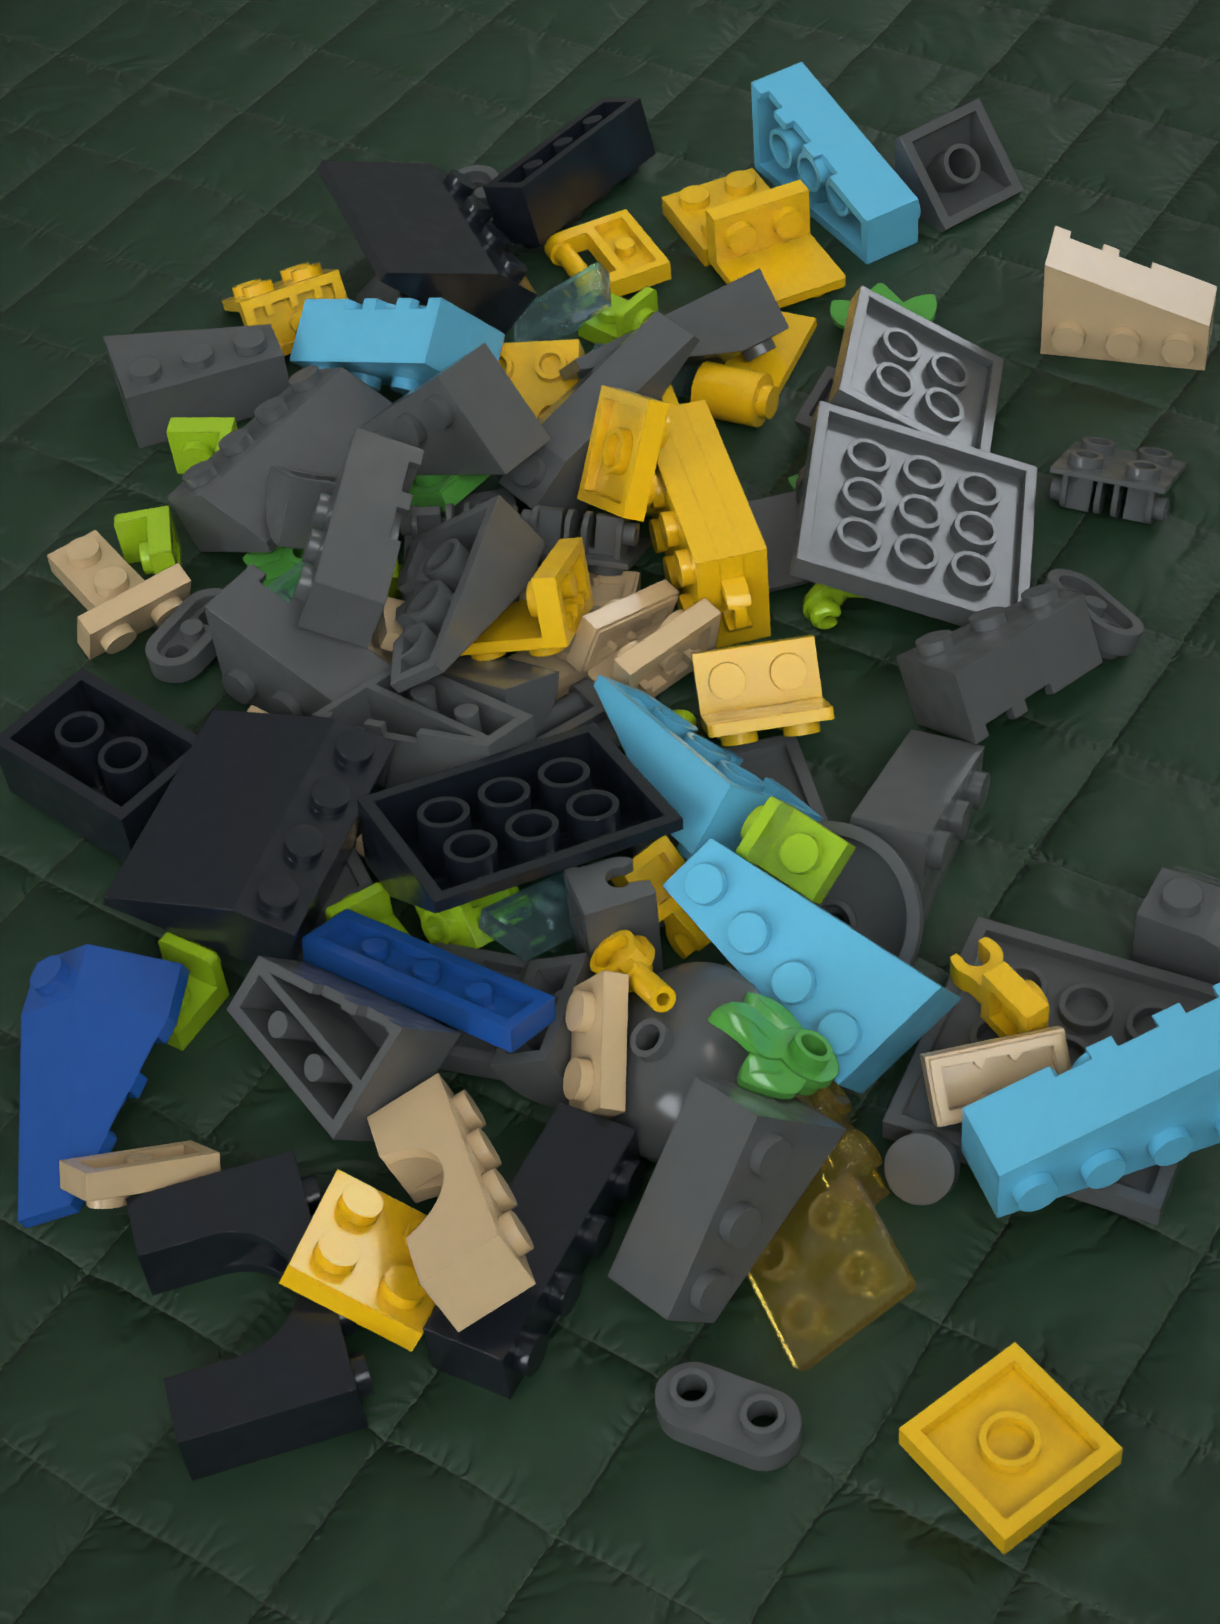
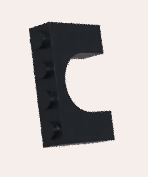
M292 1150L125 1198L137 1256L152 1296L235 1272H258L281 1280L321 1201L315 1174L305 1177L300 1176L294 1151ZM296 1292L293 1309L285 1324L271 1339L260 1347L238 1357L164 1378L177 1444L192 1481L367 1428L368 1424L361 1398L374 1395L375 1392L363 1350L349 1354L344 1336L358 1333L356 1323Z

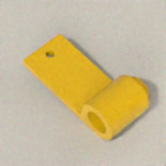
M782 312L789 328L772 338L776 345V348L749 362L746 361L743 353L726 361L725 364L710 361L703 362L693 380L691 402L705 399L713 419L754 428L762 426L766 419H771L774 416L778 407L779 395L817 327L816 318Z

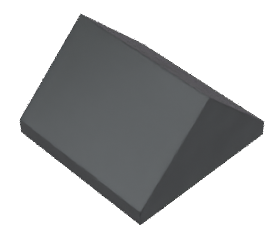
M980 98L895 139V172L918 198L921 208L920 219L940 233L1024 191Z

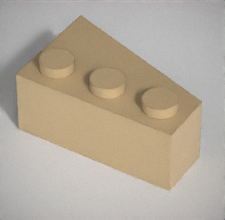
M1055 226L1045 262L1040 354L1205 371L1213 330L1217 286L1154 262L1148 268L1119 257L1120 250L1103 244L1100 250L1071 239V231Z

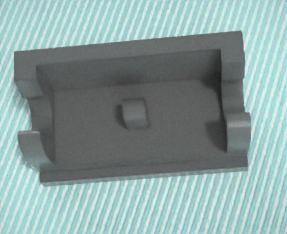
M621 856L612 857L578 868L574 866L563 870L574 953H587L591 958L595 949L608 936L620 930H629L635 936L641 935L646 937L653 944L655 958L652 963V971L655 974L662 972L664 969L657 897L651 881L630 882L624 887H612L607 883L615 876H625L634 871L633 859Z

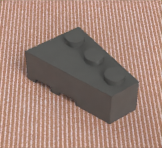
M1054 583L1037 585L1022 592V601L1006 608L1001 606L989 607L973 613L968 618L970 624L954 631L938 630L919 637L915 641L916 648L896 656L916 724L977 744L989 736L986 724L1006 712L1008 719H1016L1028 711L1025 702L1027 697L1043 688L1046 694H1055L1103 663L1084 594L1059 589Z
M911 729L851 815L850 824L879 836L890 844L905 860L919 887L925 924L958 845L967 833L971 815L974 809L981 810L985 804L990 785V773L982 771L985 746ZM841 916L840 920L847 924L846 919Z

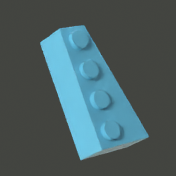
M803 62L751 82L755 169L776 187L800 179L809 189L810 216L866 264L918 242V219L921 215L918 198Z
M442 297L429 298L427 306L419 305L420 301L413 298H398L396 305L378 298H364L363 305L349 299H305L289 361L302 368L316 365L319 369L343 367L377 392H380L381 385L390 386L391 390L405 395L483 343H486L497 361H499L505 334Z
M712 838L662 885L736 970L753 983L763 996L775 1000L789 1010L803 1029L813 1030L828 1040L839 1063V1073L834 1081L842 1087L861 1094L864 1093L962 999L836 916Z
M1220 983L1212 986L1217 997L1216 999L1187 1013L1180 1003L1152 1015L1157 1028L1120 1046L1116 1044L1112 1036H1109L1086 1047L1087 1052L1075 1061L1070 1070L1060 1075L1048 1066L962 1108L961 1151L997 1218L1020 1210L1024 1212L1037 1211L1064 1195L1088 1187L1092 1189L1104 1188L1117 1182L1123 1175L1156 1164L1159 1166L1172 1165L1183 1160L1191 1152L1220 1143Z

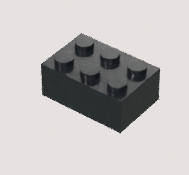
M81 668L0 733V765L10 792L124 862L198 735Z

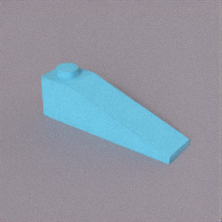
M599 674L594 683V688L627 758L683 818V829L671 833V835L679 842L676 849L685 859L689 860L710 838L736 852L737 847L742 841L740 833L745 820L756 807L764 805L771 796L794 806L815 821L823 820L813 809L772 778L765 777L764 781H762L753 773L740 767L744 760L731 750L722 748L712 741L697 735L698 728L646 692Z

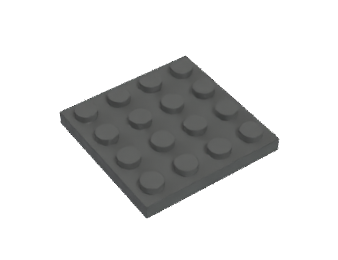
M819 400L812 417L789 575L959 626L970 624L968 618L973 613L989 607L1001 606L1006 608L1022 601L1021 593L1030 588L1037 467Z
M979 916L960 954L969 965H984L978 959V940L988 937L1001 947L1003 961L1024 980H1031L1041 988L1050 1005L1048 1027L1058 1025L1064 1028L1071 1068L1075 1061L1087 1052L1086 1047L1109 1036H1112L1116 1044L1120 1046L1157 1028L1152 1015L1180 1003L1187 1013L1217 998L1212 987L1214 984ZM949 977L945 988L962 999L921 1037L883 1118L882 1137L897 1141L912 1131H935L946 1137L953 1144L958 1153L960 1163L968 1165L961 1151L962 1123L943 1127H936L932 1123L920 1054L999 1038V1036L980 1017L981 1004L972 995L956 987ZM1183 1160L1168 1166L1156 1164L1123 1175L1110 1186L1100 1189L1088 1187L1064 1196L1158 1226Z

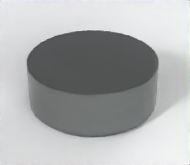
M916 1130L904 1135L891 1145L884 1161V1174L890 1189L900 1199L913 1205H929L939 1201L953 1190L960 1175V1159L953 1144L940 1133L931 1130Z

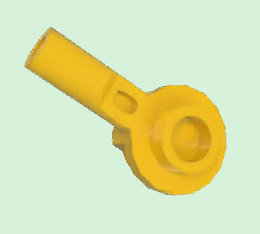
M620 930L604 939L595 949L590 960V968L595 974L603 970L629 974L628 993L634 991L656 1012H667L676 1002L675 991L652 971L655 948L646 937L641 935L635 936L629 930Z

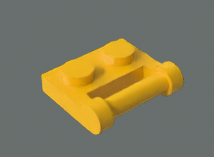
M627 209L559 231L551 235L544 246L545 254L556 266H562L580 289V298L588 309L609 292L621 297L635 291H641L646 286L651 287L672 279L670 261ZM589 250L606 271V274L596 277L578 253Z

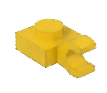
M666 835L659 837L631 858L633 859L634 871L625 876H615L610 880L616 887H624L630 882L651 881L657 897L659 923L661 921L664 922L666 937L671 947L682 959H685L696 949L697 951L703 949L711 940L662 886L686 861Z
M988 937L978 940V959L984 965H969L957 953L950 957V978L960 990L972 995L981 1004L980 1017L999 1037L1048 1027L1050 1005L1045 994L1035 982L1028 979L1024 980L1003 961V951L994 940Z

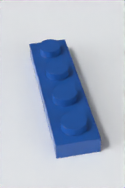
M347 908L302 938L304 961L511 1053L556 1020L554 996Z

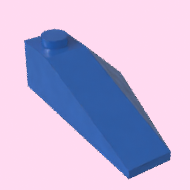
M85 944L58 955H51L37 962L30 976V987L21 1014L17 1221L24 1227L30 1228L76 1214L82 1209L85 1203L84 1200L60 1188L59 1160L110 1153L117 1137L110 1128L120 1108L128 1098H139L148 1081V1078L140 1073L147 1056L155 1042L157 1044H167L177 1025L190 973L183 964L91 944Z

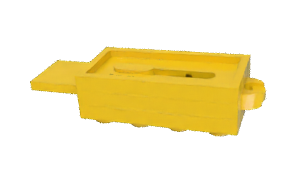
M670 384L660 401L670 404L668 411L670 433L666 444L659 451L655 469L657 491L652 504L647 507L645 516L651 515L652 519H649V531L655 553L665 552L666 555L663 557L665 579L680 592L677 600L678 610L683 609L686 611L703 598H706L721 612L715 649L770 637L766 544L706 400L679 405Z

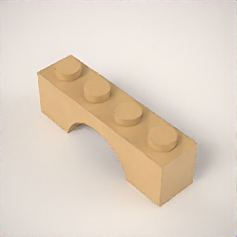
M437 1073L367 1117L379 1157L414 1202L418 1203L438 1197L430 1213L406 1238V1242L420 1285L458 1332L462 1331L534 1286L536 1282L525 1254L534 1249L533 1242L519 1218L511 1210L518 1206L517 1201L508 1184L496 1169L502 1165L501 1160L492 1143L481 1130L486 1126V1122L469 1093L464 1089L455 1095L441 1075Z

